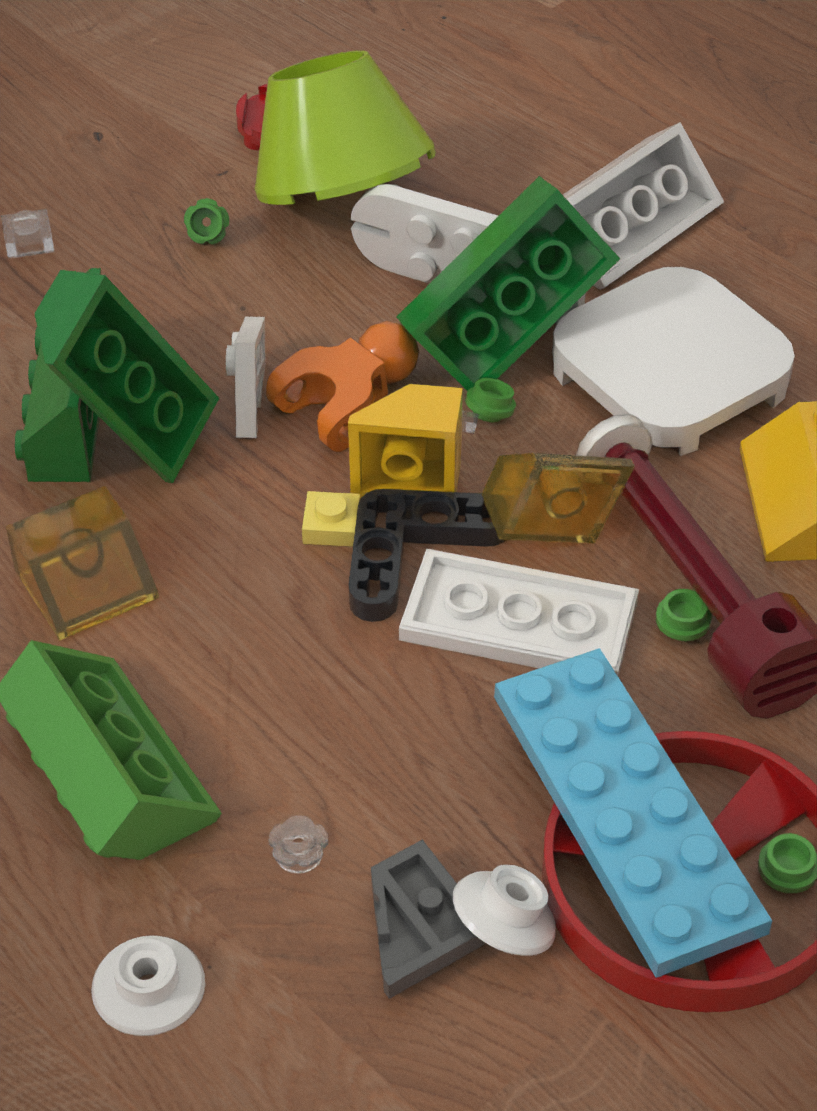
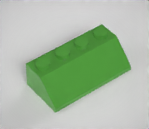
M33 640L28 643L0 682V703L7 713V721L19 731L32 752V760L49 778L57 791L58 801L64 808L70 811L84 833L83 839L86 845L93 852L106 858L120 857L141 860L217 821L222 814L114 658Z

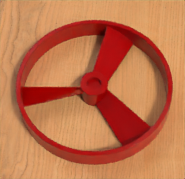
M672 731L655 734L672 763L706 764L750 776L711 823L734 861L802 814H805L817 829V785L796 766L779 755L745 740L721 734L697 731ZM553 804L544 836L542 881L548 892L547 905L554 916L555 927L568 947L592 972L607 983L633 997L665 1008L705 1013L728 1012L750 1008L778 998L802 984L817 970V939L801 954L776 968L759 939L706 958L704 963L709 981L691 980L666 974L656 978L652 970L633 963L617 954L598 940L584 926L573 912L559 885L553 852L585 854L556 804Z

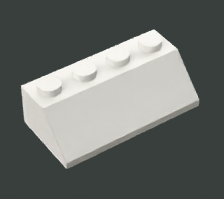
M681 122L647 137L563 194L620 258L593 285L598 289L605 288L724 203Z

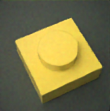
M308 491L302 525L303 544L353 547L360 494Z

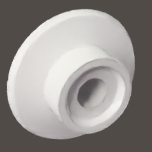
M500 865L493 871H479L469 874L455 885L453 891L455 910L464 925L483 942L503 952L521 956L540 954L549 949L553 944L556 927L554 916L547 905L548 892L544 884L528 870L515 865Z
M162 936L137 937L114 948L99 964L92 981L91 993L93 1004L100 1017L108 1025L120 1032L135 1036L158 1035L178 1027L196 1011L204 995L205 973L198 957L184 944ZM147 974L155 975L154 977L147 980L139 979L140 977Z

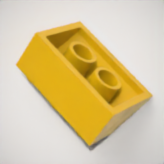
M817 401L797 402L740 442L739 449L765 562L817 560Z

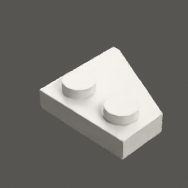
M245 317L240 331L233 332L232 345H227L226 374L227 376H235L236 438H257V408H261L262 386L266 365L265 317Z

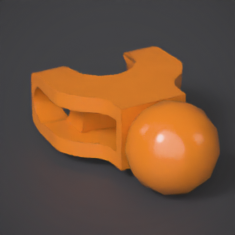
M384 321L371 325L359 338L358 343L349 338L338 346H316L301 349L277 366L269 375L266 397L268 401L281 411L289 414L311 404H325L326 406L319 412L317 420L319 440L331 450L341 452L349 447V416L387 396V384L404 380L416 368L419 357L418 343L402 324Z

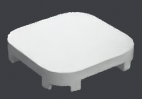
M663 267L647 272L571 310L559 319L553 332V374L562 386L574 380L613 416L629 414L638 417L651 433L652 445L658 447H679L680 456L698 450L700 435L754 405L765 401L772 408L776 407L785 399L795 358L792 343L778 328L716 279L701 271L685 267Z

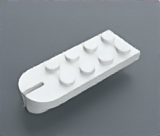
M382 184L368 189L353 207L351 220L356 222L351 227V231L357 247L373 264L386 271L430 284L498 215L415 192L398 185ZM585 294L559 319L571 310L585 304Z

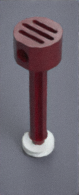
M629 414L615 415L598 423L586 434L579 444L576 454L577 466L584 472L591 483L599 485L612 484L619 489L720 623L713 633L707 648L710 664L741 706L752 717L768 719L803 705L817 694V624L791 594L774 592L755 598L649 462L648 455L652 447V435L638 417Z

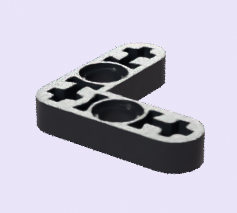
M375 489L367 492L360 499L357 510L349 576L350 610L356 617L369 622L382 621L389 618L396 612L398 606L404 543L483 547L499 545L505 542L511 533V505L506 499L498 495L483 493ZM429 512H441L447 515L448 519L442 523L433 524L424 521L421 517ZM378 513H387L386 528L376 527ZM459 516H465V522H459ZM483 518H492L493 522H483ZM372 548H384L390 551L392 555L384 560L376 561L367 558L364 553ZM370 580L380 581V591L378 596L374 598L368 597Z

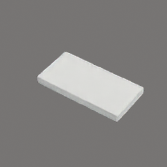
M426 549L399 626V641L534 668H542L600 648L619 677L638 602L639 589Z

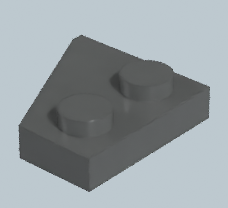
M423 839L371 867V884L384 993L389 999L487 944L475 936L459 918L453 904V891L457 883Z

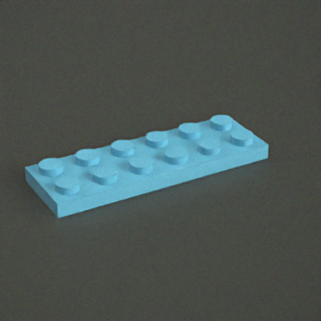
M600 648L495 683L494 698L656 978L770 933L771 917Z

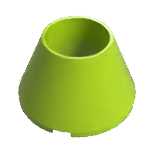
M358 50L330 54L291 65L268 77L255 192L260 202L273 205L294 204L293 195L303 193H315L317 201L339 197L372 188L407 175L421 167L419 162L421 156L427 153L428 159H433L436 151L432 139L367 51Z

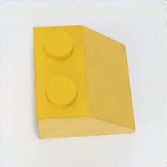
M408 384L350 415L348 421L350 492L360 494V499L367 492L375 489L457 492L461 467L463 388Z

